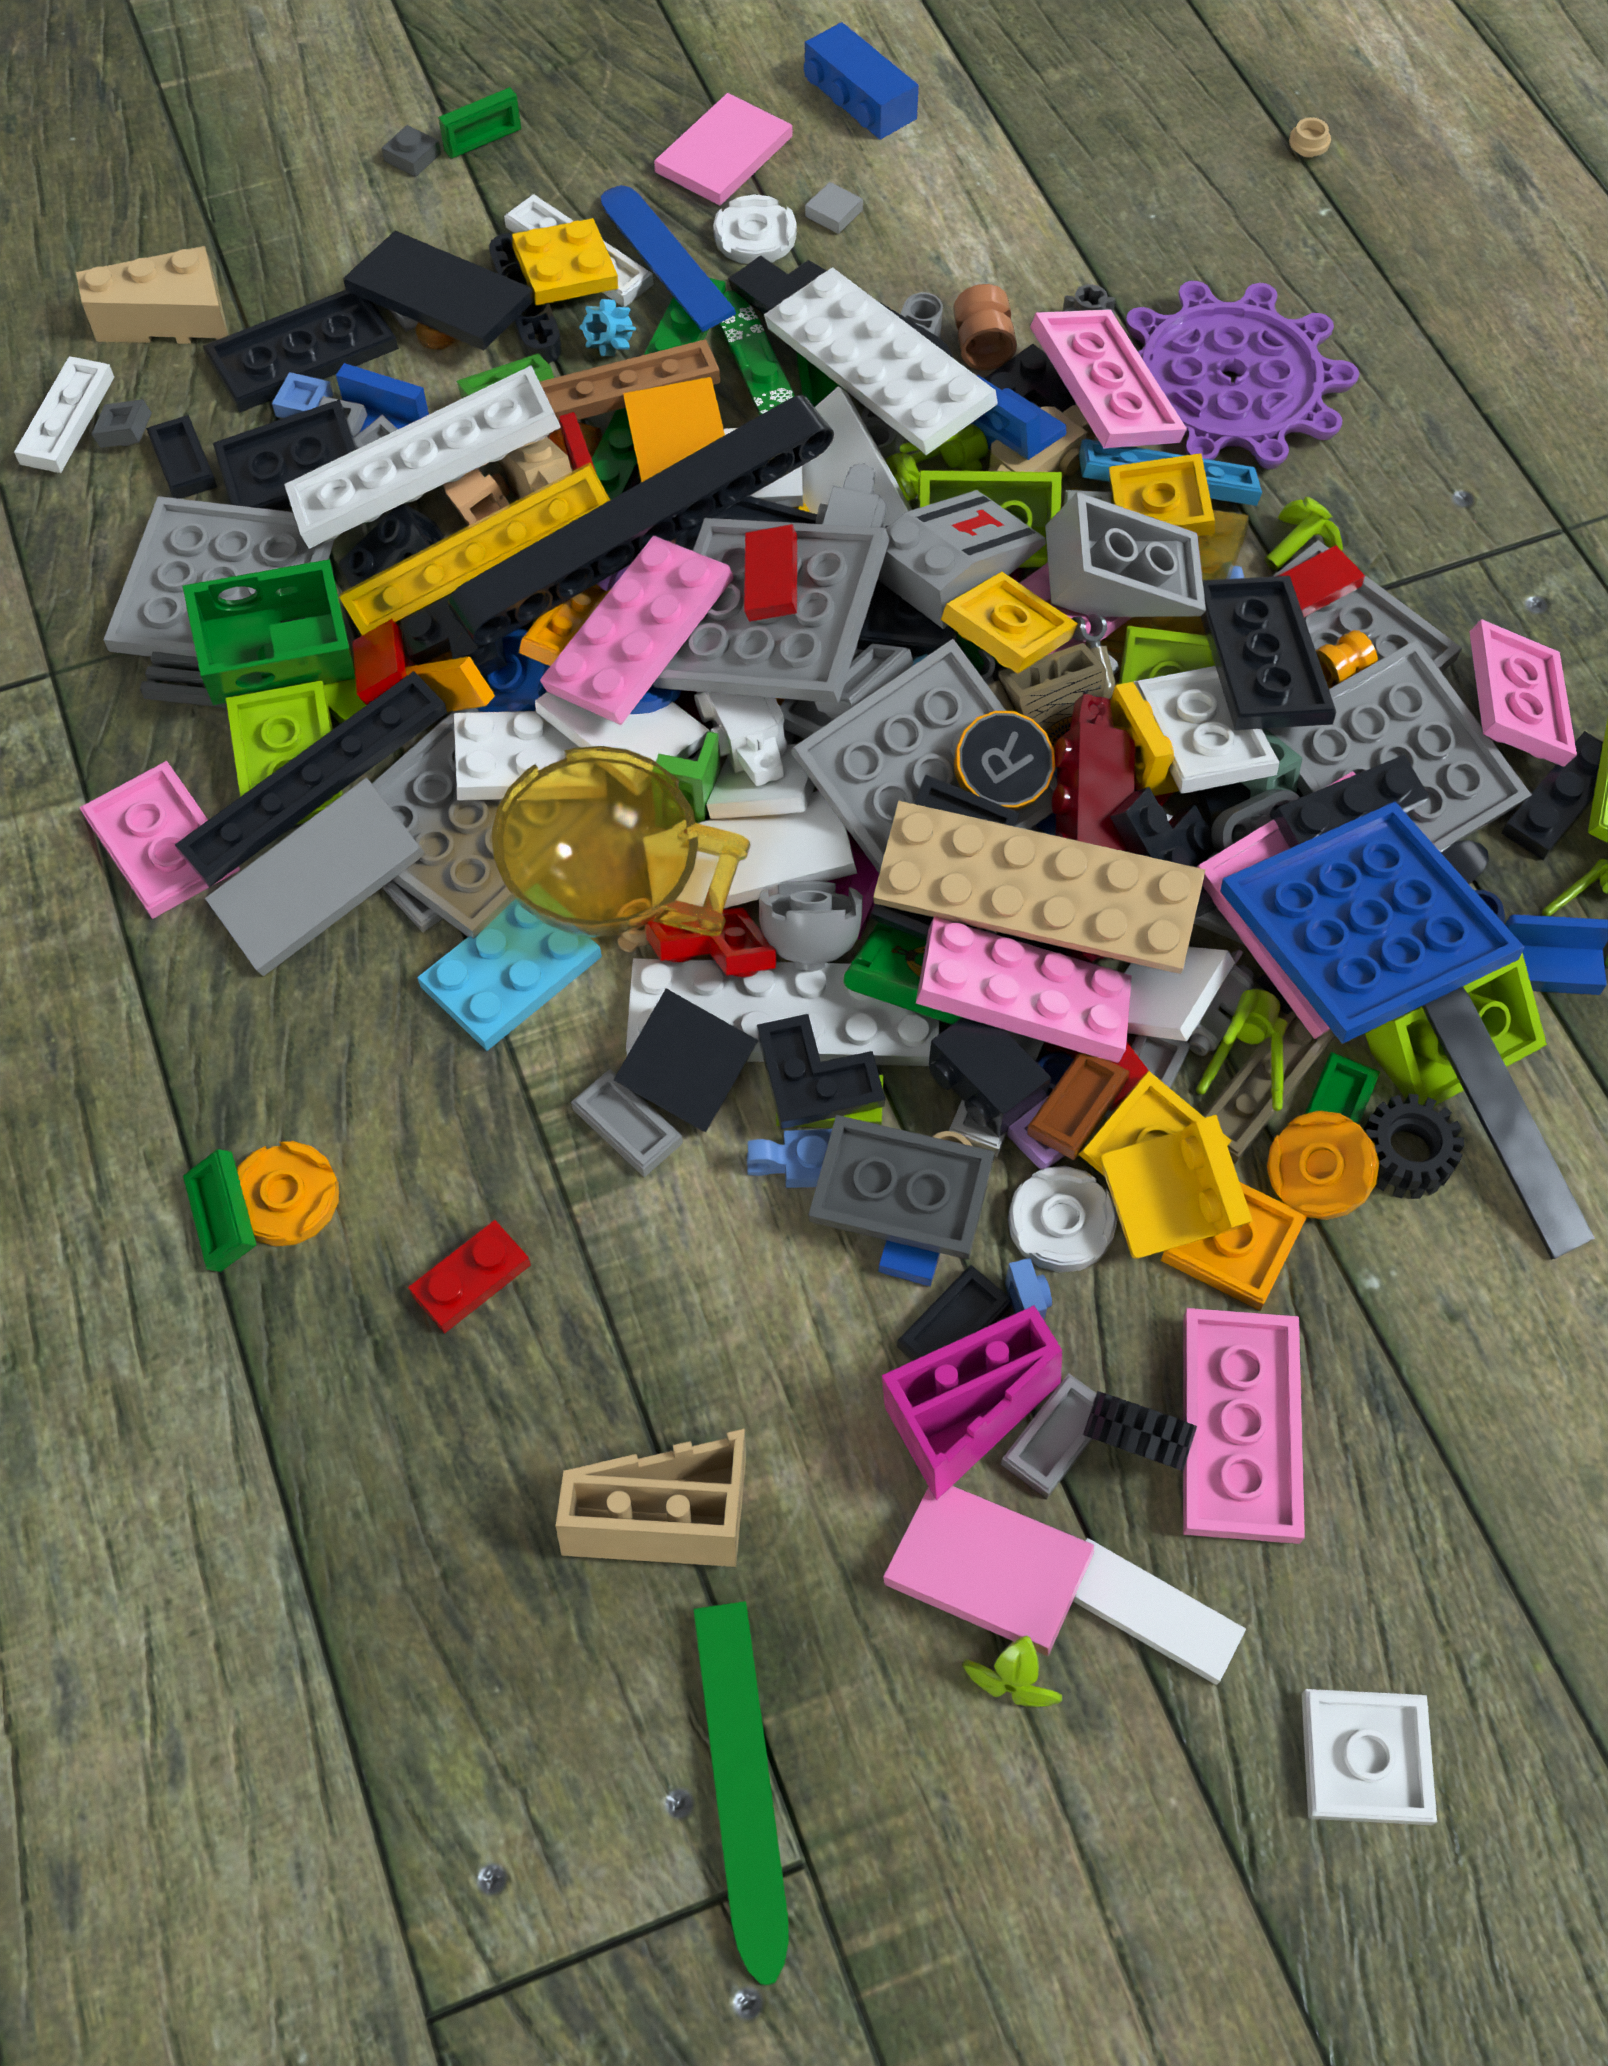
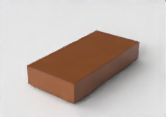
M1079 1052L1028 1125L1027 1135L1075 1160L1129 1079V1071L1109 1060Z

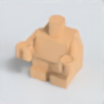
M480 467L466 473L455 482L443 484L446 494L468 526L509 505L505 497L510 493V489L500 474L492 476L489 474L484 477L479 470Z

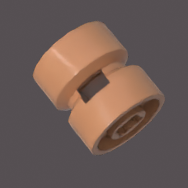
M977 284L967 288L957 297L954 302L953 311L956 327L959 331L958 340L961 356L964 362L971 368L993 370L1012 359L1017 349L1014 325L1011 321L1009 299L1004 290L992 284Z

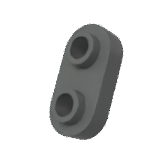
M1269 789L1223 811L1216 818L1212 826L1211 840L1214 849L1219 853L1272 821L1270 812L1273 807L1276 810L1282 805L1299 799V795L1289 790ZM1233 828H1235V835H1234V838L1232 839V838H1231L1232 830H1233Z

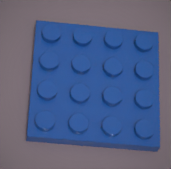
M1396 801L1223 878L1220 892L1342 1044L1519 960L1524 949L1521 942Z

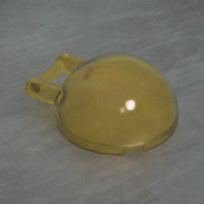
M606 746L573 748L564 751L565 759L552 763L539 771L536 764L532 765L508 788L497 807L492 827L493 856L507 889L522 908L537 919L571 935L592 938L618 936L639 929L651 921L708 936H719L722 933L726 922L722 912L739 861L747 858L751 844L747 838L740 834L695 823L693 809L679 789V779L654 760L621 748ZM697 851L719 856L703 907L677 900L694 870Z

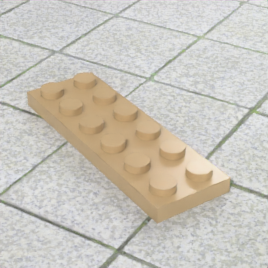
M898 801L873 900L874 904L931 917L936 916L952 922L1181 974L1184 968L1206 870Z

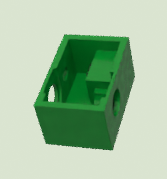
M330 559L182 585L200 675L213 705L226 703V698L272 689L316 681H323L325 685L355 679L353 660ZM234 587H250L256 590L251 596L238 600H226L218 597L221 592Z

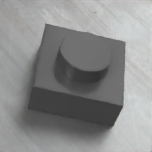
M406 125L381 148L385 162L414 177L418 176L441 154L439 140L409 125Z
M143 399L105 404L92 431V436L100 448L118 445L130 446L134 443H139L152 413Z

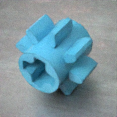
M601 299L600 307L587 306L585 308L587 315L583 320V324L579 325V328L583 330V334L587 339L586 348H599L601 356H614L616 349L628 350L630 348L628 341L632 333L636 331V327L632 325V321L628 316L630 312L629 307H616L615 300Z

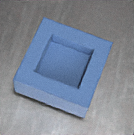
M289 372L272 402L275 416L286 418L318 407L323 396L330 398L333 396L330 381Z
M1031 1258L1009 1263L1005 1286L1008 1296L1012 1299L1011 1305L1014 1314L1035 1305L1044 1320L1047 1308L1052 1306L1051 1292L1043 1274L1036 1276Z

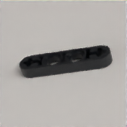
M504 233L492 239L489 244V252L493 271L514 281L526 280L513 249V233ZM507 254H512L515 262L509 264ZM533 302L527 309L534 308L541 312L532 317H525L520 314L512 323L524 356L529 357L539 354L549 364L558 359L562 352L559 328L550 304L536 305ZM541 332L544 343L539 344L538 340L535 339V334Z

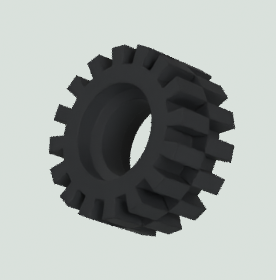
M1409 1094L1404 1103L1400 1095L1391 1097L1387 1105L1383 1101L1376 1107L1363 1129L1374 1143L1379 1161L1378 1176L1380 1179L1376 1187L1384 1192L1388 1184L1395 1186L1392 1196L1402 1198L1407 1190H1410L1411 1199L1421 1198L1425 1190L1429 1196L1434 1194L1441 1185L1444 1186L1463 1155L1460 1152L1464 1147V1137H1457L1462 1128L1458 1121L1450 1124L1447 1123L1452 1112L1444 1107L1437 1113L1433 1110L1437 1101L1429 1097L1424 1105L1418 1104L1419 1095ZM1399 1131L1410 1132L1419 1136L1429 1147V1158L1422 1162H1414L1401 1157L1391 1146V1136Z
M1097 1391L1083 1435L1183 1471L1197 1426L1136 1403Z

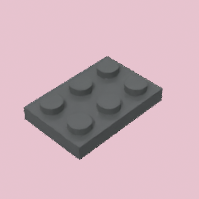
M836 1115L808 1214L809 1222L969 1260L994 1162L995 1151Z

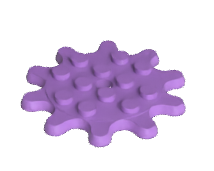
M1188 281L1180 286L1178 295L1182 309L1176 314L1162 315L1146 307L1134 308L1128 312L1126 325L1130 335L1145 345L1142 350L1138 351L1139 355L1187 428L1185 435L1188 437L1185 449L1187 455L1202 453L1203 459L1214 460L1220 449L1228 446H1238L1250 451L1263 468L1275 469L1286 460L1289 453L1285 435L1301 432L1319 440H1329L1342 427V417L1340 414L1324 404L1321 396L1328 393L1348 391L1358 381L1359 371L1354 364L1348 361L1327 359L1319 353L1317 346L1327 340L1334 328L1333 321L1328 316L1321 313H1311L1299 319H1287L1281 316L1275 309L1277 292L1266 283L1250 285L1246 289L1244 296L1236 302H1223L1216 299L1210 288L1199 281ZM1222 372H1236L1239 377L1235 379V382H1231V378Z

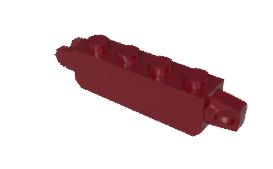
M1083 694L1074 703L1070 730L1057 740L1054 747L1057 787L1053 793L1051 806L1052 812L1056 814L1055 836L1129 852L1110 816L1134 791L1135 741L1126 730L1114 728L1110 699ZM1065 948L1066 952H1064L1066 956L1089 963L1094 962L1098 958H1104V956Z

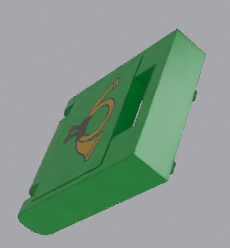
M877 922L845 972L844 985L851 991L949 1024H953L961 1018L954 1014L916 1004L926 941Z

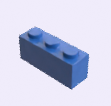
M843 22L805 41V62L803 65L805 77L878 139H883L917 119L919 85Z

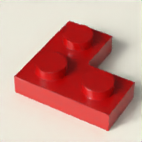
M744 908L646 921V940L661 961L686 962L691 960L693 956L711 954L726 976L733 975L736 977H750L757 974L758 971L776 968V949L767 942L759 927Z

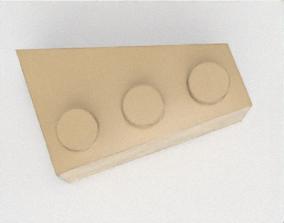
M205 246L182 249L177 252L148 258H138L133 261L76 272L81 302L97 342L151 343L152 337H175L177 344H191L192 338H216L218 340L229 336L218 286Z
M745 1429L728 1432L725 1439L692 1446L691 1441L673 1445V1451L640 1459L637 1458V1454L563 1471L555 1525L561 1556L736 1567L746 1464Z

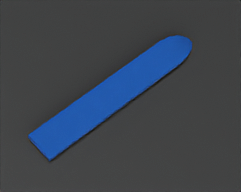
M619 185L606 190L601 195V203L608 217L702 332L736 315L734 307L635 190L628 186Z

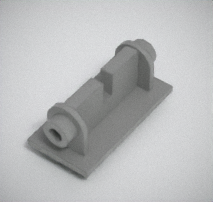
M1241 950L1230 954L1235 964L1243 953ZM1233 965L1189 1037L1190 1050L1195 1054L1205 1056L1208 1051H1214L1232 1022L1218 1010L1219 1006L1229 1015L1233 1016L1241 994L1244 991L1253 989L1254 983L1252 979L1254 974L1246 966Z

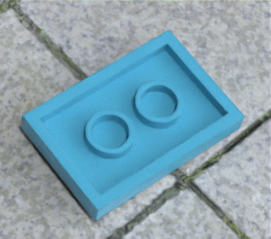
M531 886L511 902L475 938L467 937L417 978L420 987L488 1051L598 961L602 955L600 946L536 887Z

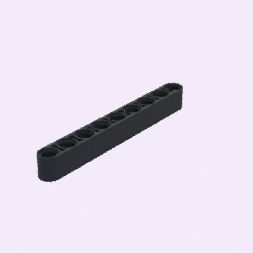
M805 396L792 397L463 583L451 594L448 600V607L476 645L486 646L492 644L630 565L653 535L670 542L677 538L680 533L688 529L691 530L703 523L705 518L714 517L815 459L830 446L834 438L833 429Z

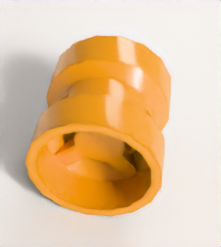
M1352 630L1337 639L1336 645L1325 644L1315 650L1329 689L1378 662L1376 649L1371 640L1359 630Z

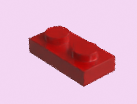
M494 1220L411 1284L408 1289L413 1298L445 1334L530 1267L531 1263L525 1252L501 1225Z

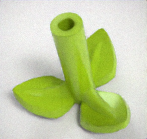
M1307 496L1303 500L1300 499L1288 503L1280 512L1278 519L1298 526L1264 558L1265 563L1272 570L1278 571L1315 535L1322 536L1328 548L1337 545L1342 551L1343 545L1339 529L1332 521L1328 520L1333 516L1323 505Z
M1028 1635L1019 1638L1015 1642L1012 1641V1644L1003 1650L994 1664L996 1671L968 1659H965L962 1663V1667L970 1678L980 1688L994 1697H1000L1007 1691L1012 1693V1700L1015 1704L1027 1707H1047L1062 1701L1061 1694L1032 1685L1038 1679L1039 1667L1036 1650Z

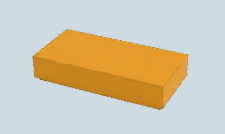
M470 657L406 667V676L415 671L445 703L447 712L484 707L495 697Z

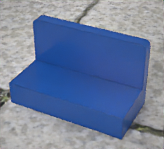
M346 363L342 365L336 374L342 400L361 404L365 407L367 417L360 432L381 415L389 420L397 429L429 415L423 387Z
M977 375V377L995 389L998 404L973 421L972 424L1019 455L1029 460L1067 434L1066 424L1013 390L1009 388L1001 390Z
M1516 914L1509 916L1505 926L1524 946L1522 953L1533 991L1601 995L1607 986L1603 948L1608 942L1607 919Z

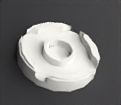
M748 195L738 197L730 201L729 207L723 212L721 208L715 216L713 229L717 248L727 258L740 264H749L760 255L772 263L786 256L795 244L797 223L793 211L787 205V210L779 206V200L770 196Z
M1068 1166L1049 1167L1032 1174V1178L1026 1180L1023 1185L1021 1183L1014 1192L1008 1214L1011 1239L1020 1253L1027 1259L1031 1258V1261L1040 1268L1059 1273L1081 1271L1101 1259L1113 1241L1118 1218L1112 1196L1106 1189L1105 1192L1102 1186L1096 1183L1097 1179L1083 1170Z

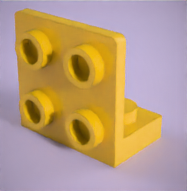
M1134 682L1115 685L1111 698L1114 728L1126 730L1135 741V787L1137 790L1150 787L1154 796L1179 791L1169 771V766L1172 765L1174 760L1173 746L1170 739L1163 735L1156 723L1150 703L1143 700Z
M1217 1115L1196 1120L1181 1131L1109 1151L1100 1156V1163L1131 1256L1134 1259L1226 1233L1253 1221Z

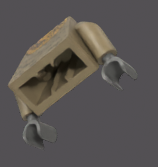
M1089 614V622L1091 624L1089 634L1086 632L1085 621L1082 617L1072 618V620L1078 623L1073 638L1079 642H1085V644L1081 643L1046 655L1018 674L1010 668L999 671V681L996 682L992 677V673L995 670L994 658L986 651L978 650L984 662L983 669L979 674L1005 710L1015 711L1032 718L1047 733L1053 749L1057 740L1070 730L1074 703L1083 694H1090L1095 697L1110 699L1113 694L1115 679L1106 646H1101L1100 639L1106 634L1107 622L1099 614Z

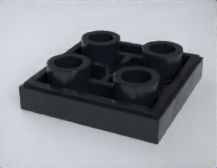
M666 988L615 1076L614 1081L707 1133L757 1045L758 1040Z

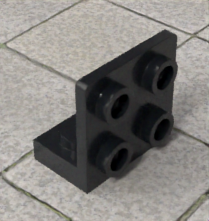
M403 503L395 507L343 557L339 565L351 587L445 539L436 522Z

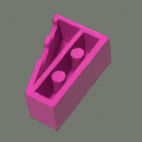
M1035 1305L882 1375L885 1409L936 1501L1061 1383L1062 1349Z

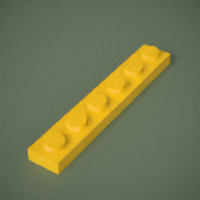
M589 462L347 589L340 594L339 598L361 635H364L390 619L397 622L449 595L463 583L605 504L610 499Z

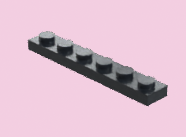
M413 671L176 843L175 846L179 854L210 888L447 713L445 703Z

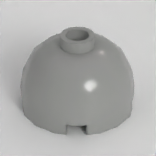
M797 881L778 884V894L770 897L768 889H765L759 897L761 933L767 942L776 949V953L786 960L795 962L796 968L809 971L820 970L825 967L826 962L834 961L848 952L858 938L862 919L863 896L857 890L849 887L848 897L835 893L836 883L821 881Z

